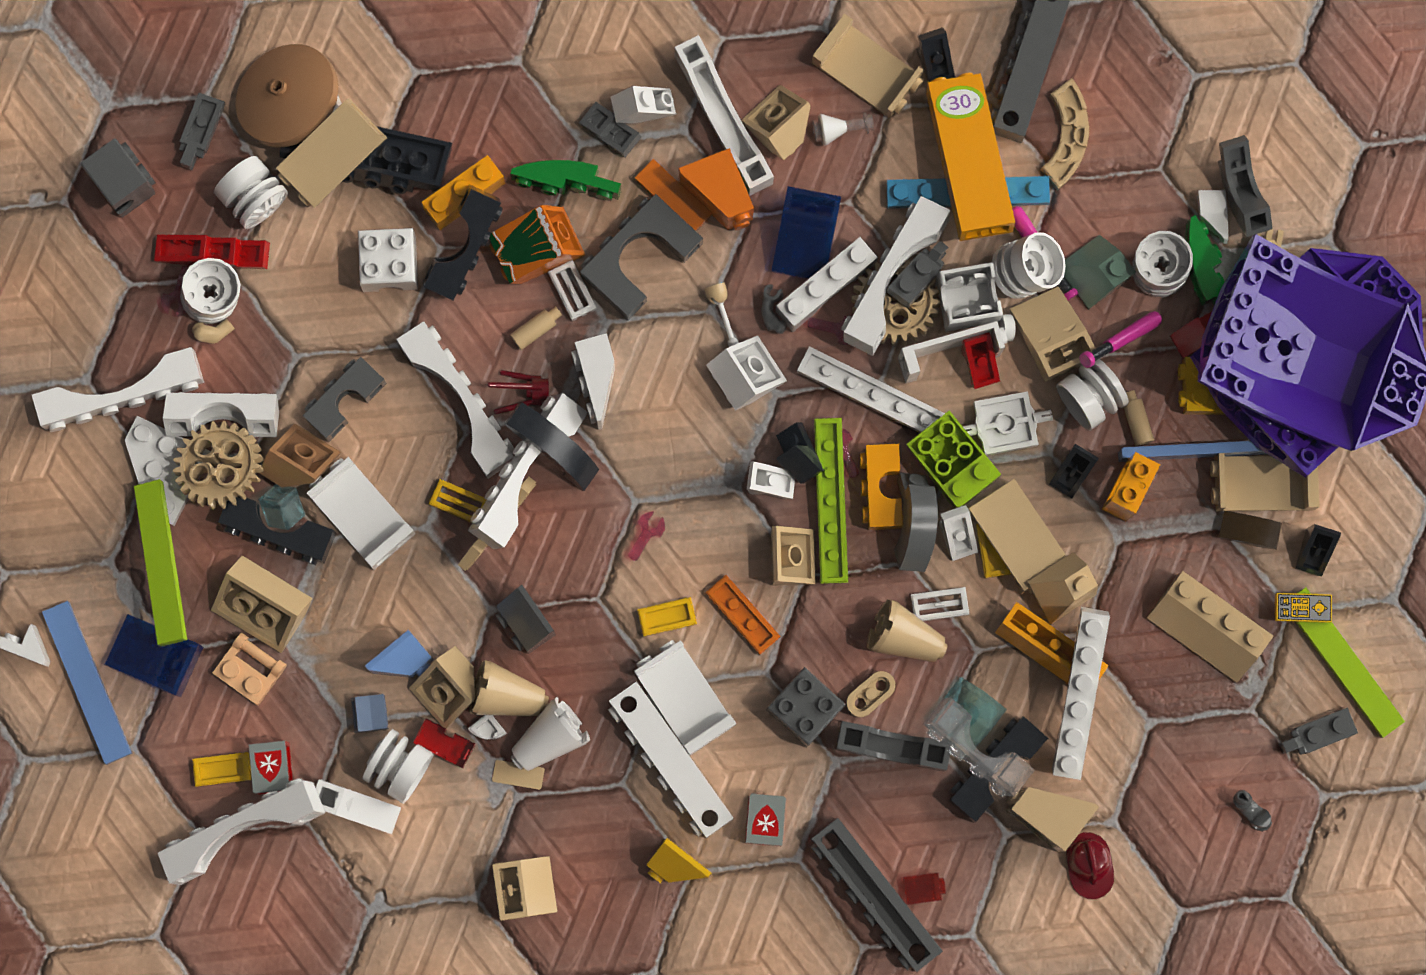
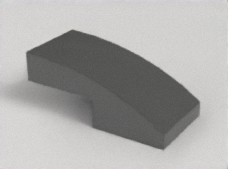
M597 102L593 104L579 122L591 134L625 158L642 138L639 132L627 124L616 123L614 113Z

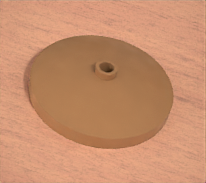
M289 44L270 50L249 67L239 84L235 106L241 126L253 139L266 146L287 147L304 141L333 112L339 88L336 71L322 53L307 45Z

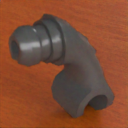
M769 284L764 288L761 315L768 331L771 330L778 334H783L787 324L783 320L781 321L777 314L773 312V306L775 302L782 300L784 294L779 289L777 294L771 297L773 285Z
M1237 791L1233 797L1235 806L1256 830L1261 832L1268 830L1272 824L1269 812L1261 808L1247 791Z

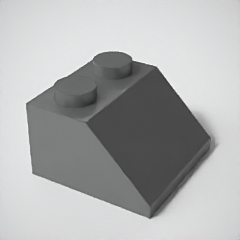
M523 585L516 588L496 606L499 613L495 616L504 629L510 626L515 634L511 639L520 651L525 649L529 654L556 635Z

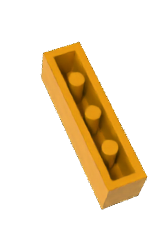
M1016 602L995 633L1060 679L1069 683L1075 642ZM1103 661L1101 664L1099 679L1109 666Z

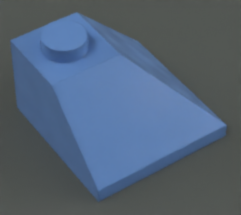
M407 630L367 663L365 667L371 673L377 675L413 678L416 674L420 677L434 659L415 636Z

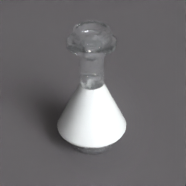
M863 112V118L847 121L819 114L818 120L812 121L815 142L822 141V144L826 146L847 131L865 129L866 134H868L870 130H874L872 114H866V112Z

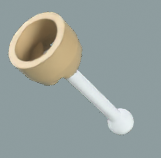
M725 283L716 284L704 289L708 300L719 307L729 338L728 346L731 347L738 344L739 342L734 338L723 305L728 296Z

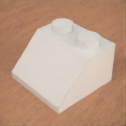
M758 335L726 348L706 365L735 411L755 402L787 381Z

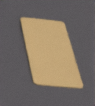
M496 760L492 781L540 790L545 769L536 767L528 771L525 768L519 769L513 762Z

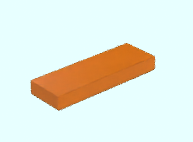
M654 159L635 177V181L650 195H658L696 232L712 216V213Z
M727 575L705 592L759 655L781 637Z

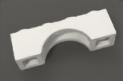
M859 237L776 306L775 312L786 322L790 330L794 332L838 291L849 283L856 281L859 276L865 273L867 268L873 267L878 257Z
M166 393L163 413L166 436H192L191 431L197 432L202 424L205 425L214 420L226 419L239 423L246 428L249 435L254 437H277L279 419L277 394Z

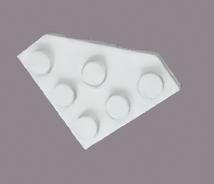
M137 416L125 438V443L138 483L143 484L159 479L163 481L169 523L175 526L189 498L188 495L182 493L180 490L182 486H179L175 481L180 476H176L173 469L180 466L173 460L174 458L182 457L177 448H185L187 445L182 437L166 436L164 428ZM205 449L202 455H207L211 451Z

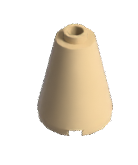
M888 599L880 607L874 620L878 621L875 630L870 628L868 649L873 652L935 662L938 658H943L947 650L944 636L896 601Z
M484 660L481 662L474 681L475 700L469 705V713L475 715L539 716L540 712L546 708L549 696L545 695V689L491 661Z

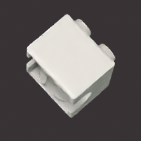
M413 228L358 231L360 286L363 292H379V289L388 287L418 290L416 235Z
M993 262L939 271L936 277V284L939 290V300L946 332L982 326L996 321L1000 322L1003 312L1001 301H998L996 294V275Z

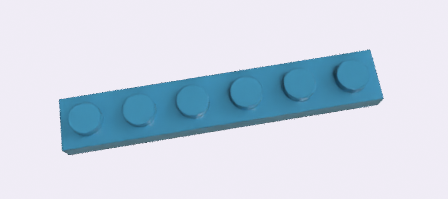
M1049 176L1005 177L1012 206L1050 204ZM945 179L887 180L886 182L887 209L909 208L912 203L917 204L921 196L943 207H951Z

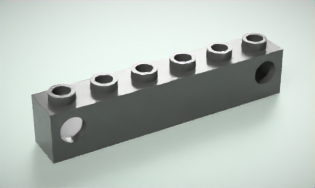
M1032 0L1035 1L1033 9L1026 10L1022 25L1027 27L1024 35L1018 34L1014 46L1018 53L1015 60L1010 58L1005 73L1010 75L1007 84L1002 83L997 99L1002 100L999 109L994 108L991 115L995 135L1022 143L1070 0H1057L1054 2ZM1006 112H1014L1018 116L1017 124L1014 126L1006 125L1003 122V115Z
M836 818L811 838L814 843L811 846L813 852L820 860L825 857L830 863L831 867L828 868V871L837 882L842 879L848 886V889L845 891L854 904L860 902L866 909L862 914L872 926L877 924L881 928L883 933L880 937L890 949L895 946L901 955L898 957V960L907 971L912 968L914 972H918L943 952L839 818ZM828 833H832L838 838V845L833 850H828L822 843L823 836ZM913 944H921L924 947L925 955L922 959L914 960L909 954V948Z

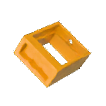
M1135 452L1125 462L1102 510L1127 522L1137 513L1161 464Z

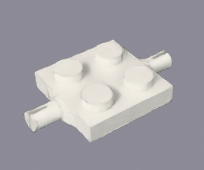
M1027 391L974 401L975 424L963 426V428L970 436H978L983 452L988 456L1038 446L1037 423L1053 421V416L1051 415V409L1035 413L1030 405Z

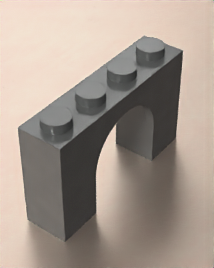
M656 194L651 199L649 197L645 198L637 207L639 212L633 218L628 216L619 225L620 231L614 237L610 235L600 245L602 250L595 257L590 255L581 265V277L628 321L647 302V296L621 271L619 259L623 249L636 239L653 238L662 242L685 263L703 244V237Z

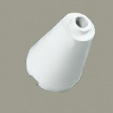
M558 697L550 701L512 748L514 755L511 756V759L519 769L525 768L529 771L584 746L590 741L587 730L582 733L579 729L582 722L563 700L558 704Z

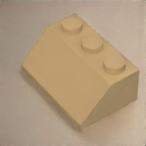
M241 556L226 573L211 611L282 653L304 619L313 598L246 557Z

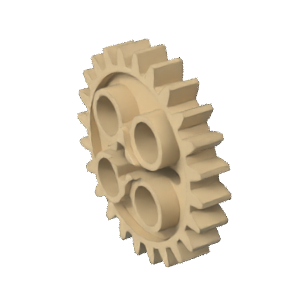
M909 259L906 261L905 265H901L895 275L892 277L893 280H895L902 273V271L911 263ZM875 262L874 268L876 271H879L881 265ZM867 268L865 270L867 278L863 276L858 277V282L861 286H854L853 292L858 295L852 296V303L855 304L861 293L866 294L870 287L867 283L873 272L871 269ZM935 280L920 295L922 299L918 302H913L909 308L899 302L895 303V305L891 304V300L895 301L896 299L886 291L883 304L886 333L881 341L882 344H884L887 338H891L892 346H895L897 339L901 338L902 343L906 345L907 337L910 336L914 341H917V332L926 335L927 330L924 325L933 327L934 321L930 317L937 318L938 311L934 308L940 307V300L934 299L939 296V290L932 289L935 286ZM853 307L852 312L855 313L857 308ZM909 310L916 311L917 314L913 315ZM897 315H902L907 321L903 324H897L893 321V318Z
M212 421L211 428L208 430L202 424L201 433L199 434L192 430L193 439L183 438L187 446L185 448H177L182 457H177L173 460L180 466L173 469V472L176 476H180L175 481L179 486H182L180 489L182 493L188 495L191 502L197 500L201 507H204L208 502V506L213 510L217 503L225 509L226 502L229 500L235 506L236 497L238 496L246 500L244 491H255L251 483L260 482L255 473H260L264 470L261 465L257 464L264 461V458L261 454H257L261 451V448L258 444H255L256 439L254 436L249 435L246 428H242L239 431L236 423H233L229 428L226 421L222 422L220 428ZM213 447L209 454L202 455L206 448ZM239 449L236 456L229 457L231 451ZM208 473L205 480L198 481L201 474ZM235 475L232 482L224 483L228 476Z

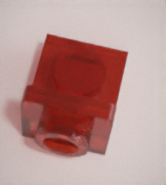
M938 872L903 877L907 905L942 901L941 895L946 894L944 878H939Z

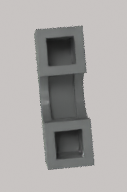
M362 357L357 361L355 359L351 360L344 367V374L338 380H331L324 388L325 393L319 400L314 398L304 409L306 413L303 417L329 442L348 424L346 418L339 412L341 399L348 394H356L368 403L387 384L385 379Z

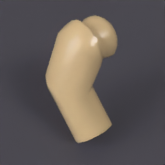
M226 318L216 327L198 322L193 326L192 333L200 342L215 344L235 328Z

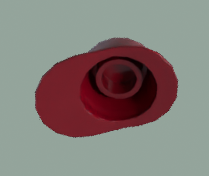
M1092 832L1078 834L1066 850L1070 881L1074 890L1080 896L1087 899H1099L1111 890L1114 883V869L1110 849L1107 842L1097 834Z

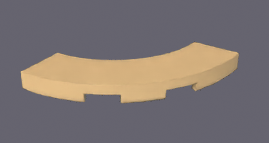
M1072 78L1050 95L1060 116L1061 136L1055 154L1041 168V171L1045 176H1049V181L1057 191L1072 177L1084 156L1089 137L1087 107L1078 86Z
M530 477L521 485L518 496V508L536 486V482ZM478 538L459 562L458 566L465 571L468 570L488 545Z

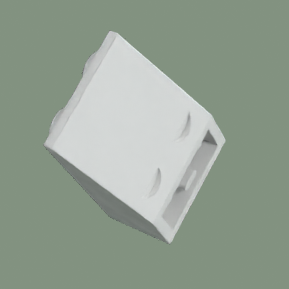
M607 333L575 342L576 350L571 351L576 372L582 371L583 374L582 377H579L583 397H589L590 403L586 404L591 424L597 423L598 430L603 427L615 372L614 357Z

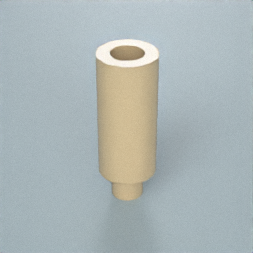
M554 307L549 312L544 309L512 332L510 336L518 348L523 350L556 326L555 320L562 316L557 307Z
M1135 390L1126 392L1129 402L1124 406L1135 446L1153 442L1154 437L1142 399H1137Z

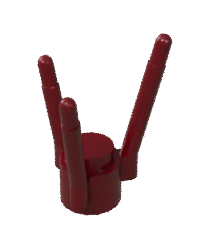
M501 370L500 375L526 380L527 382L487 383L489 388L526 389L527 397H532L531 400L523 401L527 406L542 405V400H546L549 397V378H541V375L532 376ZM518 403L497 408L493 412L494 414L513 411Z

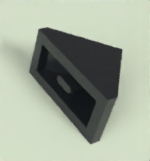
M1075 444L1066 455L1049 485L1068 497L1073 498L1099 458Z
M1316 524L1308 527L1295 569L1322 577L1340 539L1341 532Z

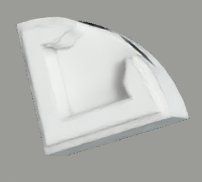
M484 715L468 728L472 734L486 740L498 739L507 734L493 715Z

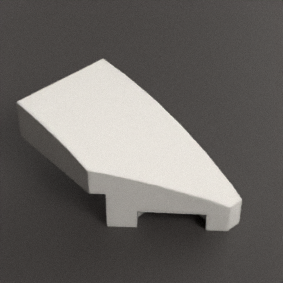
M1198 190L1199 219L1204 221L1210 231L1220 237L1219 241L1221 243L1227 244L1228 213L1226 191Z

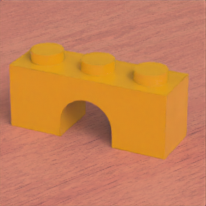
M488 155L421 202L423 209L439 231L461 216L458 207L469 184L489 194L505 185L503 174Z
M899 444L866 445L864 452L860 453V469H865L866 480H861V495L866 496L867 507H862L863 523H868V530L901 529L903 525L902 498H887L879 489V481L883 477L898 475L900 472Z

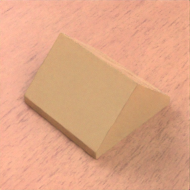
M772 526V585L815 584L814 530Z

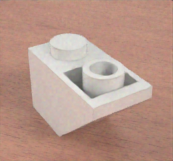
M632 86L611 96L616 123L635 124L676 114L670 88Z

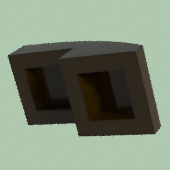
M1224 510L1219 538L1248 543L1250 546L1277 550L1282 523Z

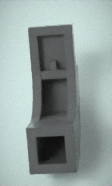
M1243 135L1220 142L1221 160L1218 163L1221 179L1229 205L1238 225L1247 237L1272 230L1270 206L1262 197L1254 178L1249 140Z
M900 473L897 478V484L903 503V525L900 537L894 548L899 570L925 572L933 553L937 533L938 506L935 487L928 486L926 475Z

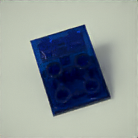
M787 187L771 272L809 279L828 264L841 196Z
M127 614L104 665L178 697H182L204 646L187 639L161 647L157 644L155 625Z

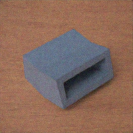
M384 694L351 698L354 733L389 729Z

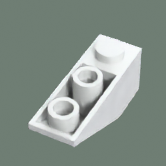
M320 779L318 780L316 791L325 812L390 834L393 833L401 807Z

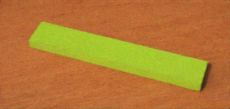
M842 418L814 419L815 452L824 471L816 475L820 584L848 583Z
M159 479L134 486L157 644L162 647L187 640L164 483Z
M1305 587V588H1303L1301 591H1299V592L1296 593V594H1311V593H1310L1309 590ZM1296 622L1381 738H1384L1405 722L1332 622Z

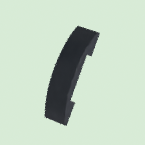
M523 402L518 403L504 423L523 441H529L564 471L563 475L581 491L586 490L599 471L593 460L569 436Z

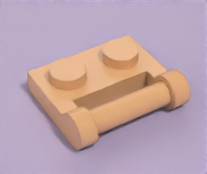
M241 633L212 673L259 706L283 673L287 664L281 660L276 661L248 641V636ZM241 650L245 651L270 669V674L265 677L237 657Z

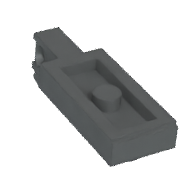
M198 93L179 141L181 144L179 150L184 152L180 161L183 168L193 170L197 158L203 159L205 153H207L226 105L225 101Z
M939 241L931 251L925 248L892 282L887 289V293L909 308L937 277L939 271H941L945 264L941 259L946 255L945 252L949 247Z
M1344 708L1295 728V730L1290 732L1293 738L1281 742L1279 745L1283 754L1298 749L1300 755L1307 754L1358 734V731L1348 708Z

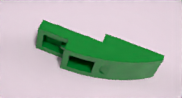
M538 161L512 168L510 173L511 179L515 181L516 185L523 188L535 186L541 188V192L551 196H556L557 193L564 195L566 185H569L570 189L575 192L586 193V191L597 193L596 197L611 201L612 198L619 200L622 190L621 183L597 177L599 173L598 165L579 161Z
M1194 215L1186 223L1185 241L1189 244L1193 254V263L1189 275L1201 305L1203 306L1211 301L1215 305L1221 287L1225 282L1222 275L1214 270L1222 263L1220 259L1222 254L1215 243L1212 244L1208 238L1209 231L1204 221H1199L1197 216Z

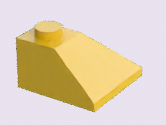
M668 838L646 865L650 868L648 874L660 884L663 880L670 883L708 878L711 874L709 870Z

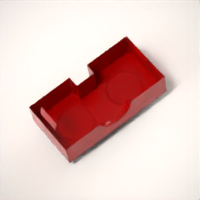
M426 718L413 743L419 744L435 755L464 769L476 744L456 733L453 738L446 735L447 729Z

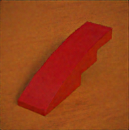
M157 234L154 261L193 265L198 260L214 258L221 259L231 265L232 268L268 269L270 242L266 240L209 237L208 235Z

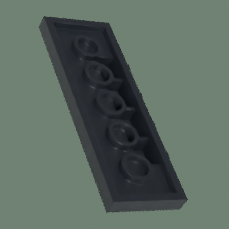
M378 127L387 139L342 181L345 183H350L353 180L362 181L367 187L373 189L385 186L389 187L396 194H405L406 191L413 193L414 187L438 191L441 188L450 158L452 142ZM302 142L292 146L281 147L280 158L286 159Z

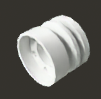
M251 156L233 167L219 181L214 190V194L226 208L235 206L232 214L236 219H240L239 222L245 229H250L271 216L288 195V191L283 185H279L276 177L267 179L270 171L257 156Z
M1158 231L1149 234L1140 242L1132 263V267L1136 271L1133 276L1136 285L1144 293L1153 297H1167L1178 292L1184 286L1192 268L1193 254L1189 244L1182 236L1171 231ZM1158 263H1162V266L1166 267L1165 272H1161L1160 268H1156Z
M1033 233L1019 240L1006 243L998 247L992 259L997 286L1005 295L1014 299H1021L1055 287L1063 279L1066 267L1060 245L1053 237L1045 233Z
M206 258L198 260L188 268L183 276L180 294L183 309L191 318L198 322L206 324L222 322L232 314L237 305L240 293L238 274L231 265L221 259ZM205 291H215L214 298L212 296L204 297Z
M1100 359L1096 360L1095 364L1090 368L1080 367L1079 372L1082 380L1075 374H1070L1056 385L1057 392L1068 411L1082 427L1089 431L1105 421L1106 417L1103 409L1110 414H1115L1118 410L1117 407L1123 408L1129 402L1128 396L1118 377Z
M392 729L375 747L367 762V768L362 779L370 783L379 774L374 786L379 789L389 780L391 784L388 795L404 804L416 789L434 754L419 744L407 753L405 750L409 739L404 736L396 746L395 743L399 733Z

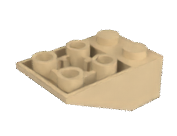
M1059 286L1009 309L1044 382L1082 366L1079 359L1080 355L1085 351L1090 352L1095 349L1086 328Z

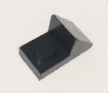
M942 27L918 35L920 47L917 48V53L927 81L931 82L939 77L955 78L945 29Z
M796 422L776 435L784 452L776 459L800 484H804L824 471L802 422Z

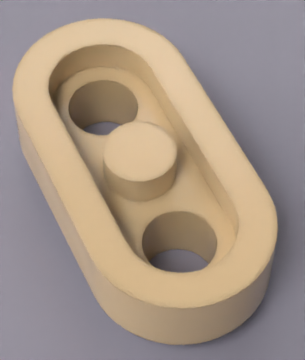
M884 671L876 672L851 692L846 700V707L849 713L855 717H865L889 698L895 690V680L892 675ZM878 681H883L886 684L884 691H879L876 688ZM863 699L865 707L858 709L855 706V700Z

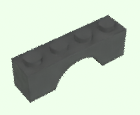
M842 721L835 750L945 772L948 768L952 743L926 737L903 735Z

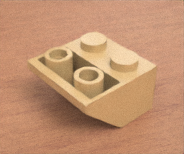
M550 856L492 864L500 921L557 912Z

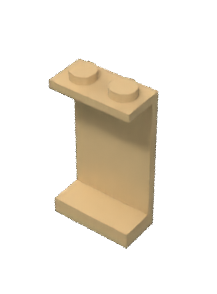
M844 13L814 53L812 64L889 119L894 113L899 115L908 102L905 100L906 96L910 91L915 93L923 83L921 79L923 69L918 67L915 71L854 28L852 26L853 19Z
M349 98L276 167L280 172L278 176L287 186L293 185L299 191L297 196L305 205H312L315 208L387 137Z
M1219 453L1214 457V461L1210 463V475L1215 477V488L1211 489V503L1216 504V511H1314L1320 507L1318 467L1305 478L1271 456H1225L1224 453Z
M1015 479L968 509L971 520L975 519L1019 584L1020 588L1018 590L1021 594L1026 590L1030 594L1033 593L1027 582L1066 557V554Z

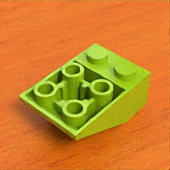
M950 410L906 444L954 509L966 505L1001 476L998 469Z

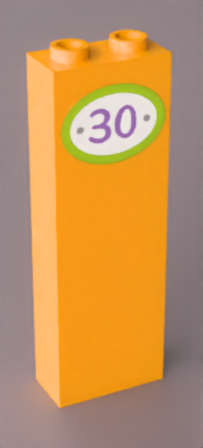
M964 73L950 79L939 77L928 82L926 96L959 242L1012 233L1015 226V218L981 73L974 75L973 73Z

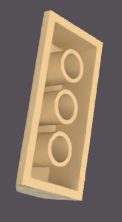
M1184 571L1177 574L1146 618L1235 683L1254 664L1273 638L1272 634Z

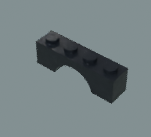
M469 184L458 207L459 214L468 224L467 240L464 246L454 255L441 258L434 257L422 281L425 288L453 301L457 294L461 295L467 284V280H464L468 270H474L479 256L476 254L480 246L485 247L491 235L488 229L492 221L496 223L502 213L503 208L500 207L501 201L498 197Z
M239 496L236 497L235 506L230 500L227 501L226 508L223 509L218 521L219 524L224 526L223 531L237 537H239L240 533L250 536V542L265 546L266 542L276 546L275 551L288 556L292 552L302 555L300 560L315 566L317 562L325 564L336 536V532L333 529L309 520L299 529L292 532L279 533L272 531L265 526L261 519L260 504L247 497L246 500Z
M1024 716L1020 717L1019 720L1013 718L1003 729L1006 732L1005 736L1000 741L995 738L985 751L988 755L982 762L977 759L967 770L970 776L963 783L959 780L949 791L952 797L948 801L973 823L994 802L989 790V777L994 766L1002 759L1008 757L1029 760L1048 740V737Z

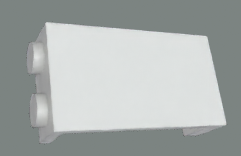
M996 321L902 348L898 360L905 383L916 381L920 368L917 358L961 346L963 340L988 332L991 334L995 358L1000 357L1005 348L1004 344L1007 343L1004 328H999Z
M349 457L345 460L340 458L330 467L331 472L324 478L320 476L314 483L309 485L310 490L307 494L375 570L416 533Z
M671 640L660 648L662 653L652 659L649 655L636 664L638 669L634 672L690 756L734 727L736 722L728 714L684 648L682 641L680 640L675 644Z

